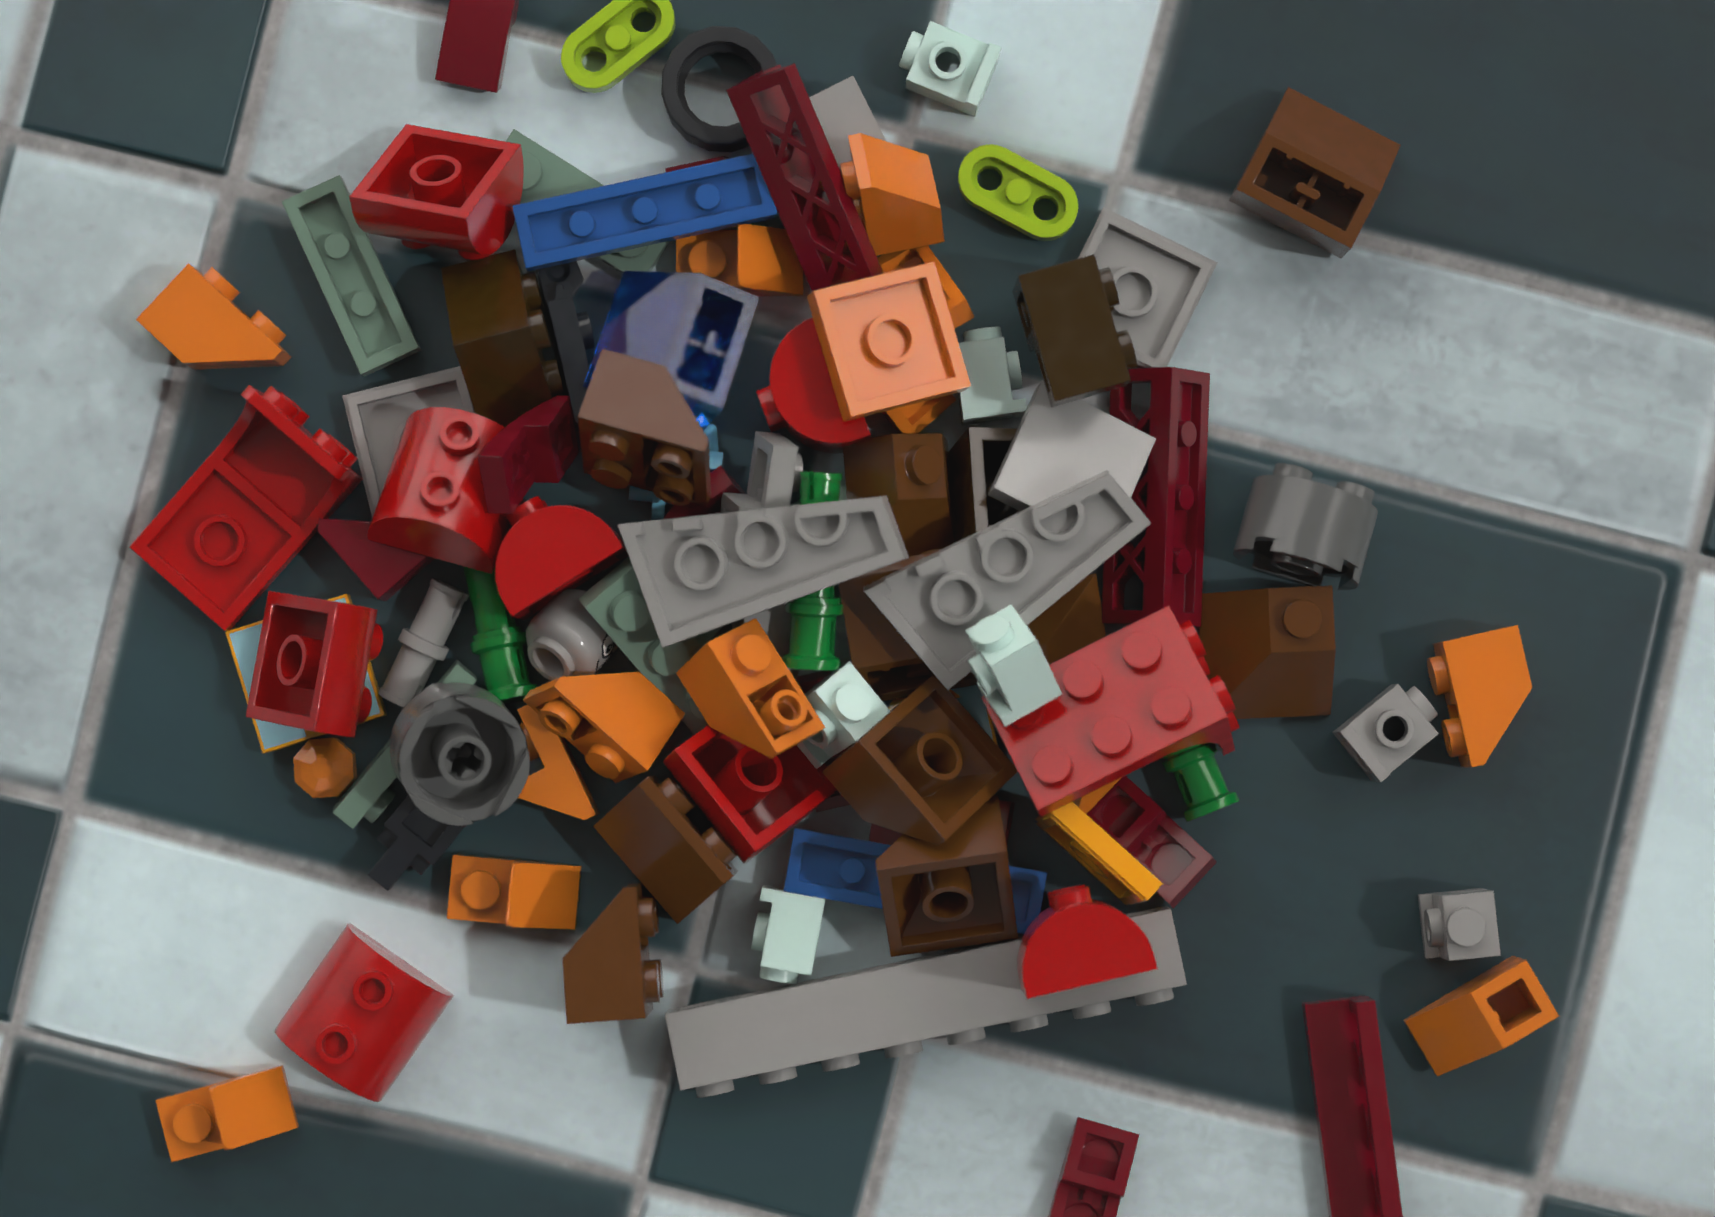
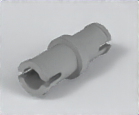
M431 579L428 592L410 629L403 628L398 638L403 644L383 687H380L378 691L380 696L399 706L405 707L415 696L423 691L436 661H444L449 651V648L445 646V642L464 602L468 600L469 594L441 580Z

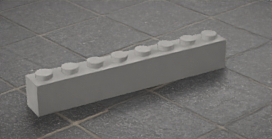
M1162 906L1125 914L1142 929L1148 938L1155 956L1156 970L1027 999L1021 989L1017 958L1023 936H1018V939L985 943L797 982V984H788L668 1009L665 1013L680 1090L695 1087L697 1098L709 1097L735 1090L733 1079L758 1074L760 1085L771 1084L796 1078V1066L821 1061L823 1072L839 1070L860 1064L858 1053L884 1048L885 1058L901 1057L923 1051L921 1040L946 1035L948 1045H958L986 1038L984 1027L1009 1022L1011 1032H1020L1048 1025L1047 1014L1072 1009L1074 1019H1082L1111 1012L1110 1001L1135 996L1137 1006L1156 1004L1174 999L1172 988L1184 986L1187 983L1171 908Z

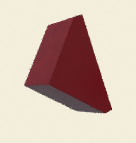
M319 518L318 532L379 600L385 602L389 600L435 559L368 540V529L371 521Z

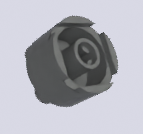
M1286 463L1275 464L1273 475L1255 477L1252 482L1233 555L1241 560L1248 553L1255 555L1252 568L1287 581L1307 586H1321L1323 576L1340 578L1338 590L1356 589L1360 582L1378 515L1377 508L1372 505L1375 492L1366 486L1352 482L1340 481L1337 482L1336 487L1311 481L1313 476L1311 471Z
M468 683L431 684L403 708L393 726L390 739V757L395 774L415 806L436 821L449 825L463 826L474 824L473 822L492 815L496 816L507 810L515 802L525 786L530 769V759L523 730L507 707L495 695L481 687ZM465 742L472 751V754L468 759L457 757L452 764L447 756L448 751L452 747L460 748Z

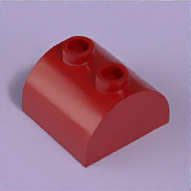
M406 124L349 196L354 219L364 232L400 239L405 247L411 249H421L433 245L457 250L458 254L465 259L478 260L488 257L504 244L515 222L512 206L520 204L524 179L521 144Z
M813 317L804 320L790 330L780 342L772 359L770 386L756 390L771 432L786 428L796 440L811 449L825 453H843V446L851 445L862 439L871 438V434L864 417L843 422Z
M429 407L412 413L406 421L368 529V540L492 574L498 550L505 537L509 521L506 518L507 514H494L487 511L477 456L505 427L484 416L455 408Z
M536 496L519 505L513 514L506 515L512 528L507 532L498 550L495 564L496 584L500 597L511 616L524 621L539 612L553 597L559 595L564 590L569 588L576 589L629 555L621 537L593 513L567 505L548 506L545 500H541L539 496Z
M268 591L246 717L314 732L355 737L357 724L367 719L372 706L371 692L368 687L364 686L368 661L374 660L379 655L383 645V631L381 626L376 623L378 609Z
M709 725L674 749L663 761L743 864L774 843L837 791L822 773L827 767L825 763L816 769L797 745L770 758L716 731Z
M1085 884L1047 892L1050 907L1041 912L1026 929L1019 946L1017 958L1020 985L1027 999L1157 969L1153 949L1142 929L1117 908L1105 902L1092 899L1089 887H1086Z
M348 923L274 1031L289 1049L316 1070L351 1092L368 1100L380 1102L454 995L357 927Z

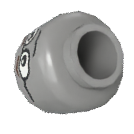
M569 588L553 597L536 614L526 629L529 660L542 676L551 681L566 676L594 675L618 648L616 643L579 601L578 598L587 592L585 590Z

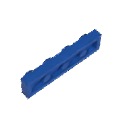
M753 154L512 206L527 271L738 226V224H750L778 218L776 206Z
M794 828L784 891L883 909L876 860L891 845ZM1009 865L1017 932L1024 934L1031 922L1040 914L1047 872Z

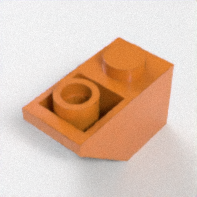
M862 133L848 135L852 161L840 163L841 174L846 194L852 198L876 256L945 242L941 207L929 155Z
M188 263L136 319L174 356L192 369L284 366L292 357L279 345L287 335L260 310H257L251 318L232 302L240 292L213 267L203 275Z
M757 618L707 642L676 672L711 728L770 758L781 754L825 728Z
M1518 625L1433 643L1435 656L1427 658L1428 673L1434 693L1436 695H1445L1450 719L1442 720L1443 738L1449 756L1451 758L1459 756L1461 767L1472 768L1486 763L1533 688Z
M641 672L559 677L530 690L523 699L526 704L538 713L539 720L546 729L558 736L565 737L585 755V760L592 770L603 777L612 779L615 783L648 771L686 714Z
M1511 956L1405 1018L1403 1021L1434 1074L1440 1076L1507 1048L1558 1018L1559 1014L1527 960Z

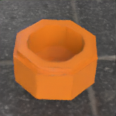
M338 738L309 739L293 757L295 783L312 798L342 796L357 779L356 754Z

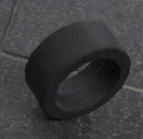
M711 26L689 34L672 50L662 71L661 95L671 124L688 142L707 151L734 152L750 146L740 122L730 126H712L700 120L689 109L686 101V78L691 68L699 60L714 53H732L743 58L756 73L777 64L774 55L758 37L737 27Z

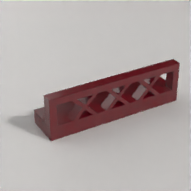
M795 63L782 68L778 64L762 70L727 89L726 92L812 292L884 274L852 198L846 194L843 176Z
M1177 367L1129 369L1130 382L1125 387L1110 391L1109 414L1156 438L1148 457V472L1136 484L1131 499L1151 524L1146 527V535L1136 547L1129 541L1104 562L1102 623L1132 624L1170 606L1179 624L1190 620L1194 627H1201L1210 373ZM1151 383L1150 408L1139 421L1131 411L1132 384ZM1136 573L1144 583L1143 610H1124L1125 583Z
M1366 995L1302 1003L1329 1217H1403L1376 1002Z

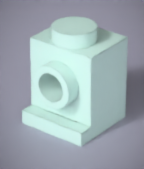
M930 21L925 35L915 31L912 32L899 67L909 70L906 78V89L976 117L999 61L1002 47L993 43L986 44ZM943 52L953 53L959 58L960 65L953 72H943L936 65L935 60L937 56Z
M985 327L963 332L964 342L959 343L971 387L957 393L962 425L1023 417L1027 409L1026 398L1013 400L1012 390L1022 389L1019 356L1017 351L1006 352L1001 327Z
M1012 605L983 618L976 625L965 630L977 654L967 660L977 679L976 683L981 693L1005 727L1062 695L1037 639Z
M850 661L841 666L839 670H835L805 693L825 728L797 744V746L817 769L828 759L858 741L890 712Z
M763 885L760 900L771 902L772 907L770 914L758 912L751 950L763 952L759 978L787 984H797L799 974L812 975L826 898L786 892L782 888Z

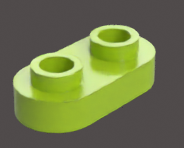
M669 0L611 1L571 33L564 42L561 62L570 82L580 90L590 93L604 92L619 83L670 41L676 23L671 2ZM642 12L651 13L656 18L654 27L647 32L635 30L632 22L637 14ZM593 51L601 52L606 56L605 66L596 72L588 71L583 67L585 56Z
M994 144L974 148L964 157L960 165L958 174L959 190L963 198L974 208L1039 241L1058 239L1065 235L1073 226L1078 213V199L1072 186L1061 177L1002 146ZM992 169L999 173L1002 183L997 189L985 190L979 185L977 177L983 170ZM1049 199L1056 205L1057 215L1051 220H1041L1034 213V204L1038 200Z

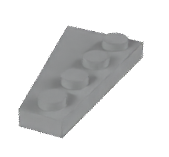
M1105 470L863 588L874 604L946 689L949 690L972 671L967 660L977 655L965 630L976 625L983 618L991 616L1009 605L1013 606L1027 626L1150 525L1151 522L1109 471Z
M887 496L618 524L662 648L909 558Z

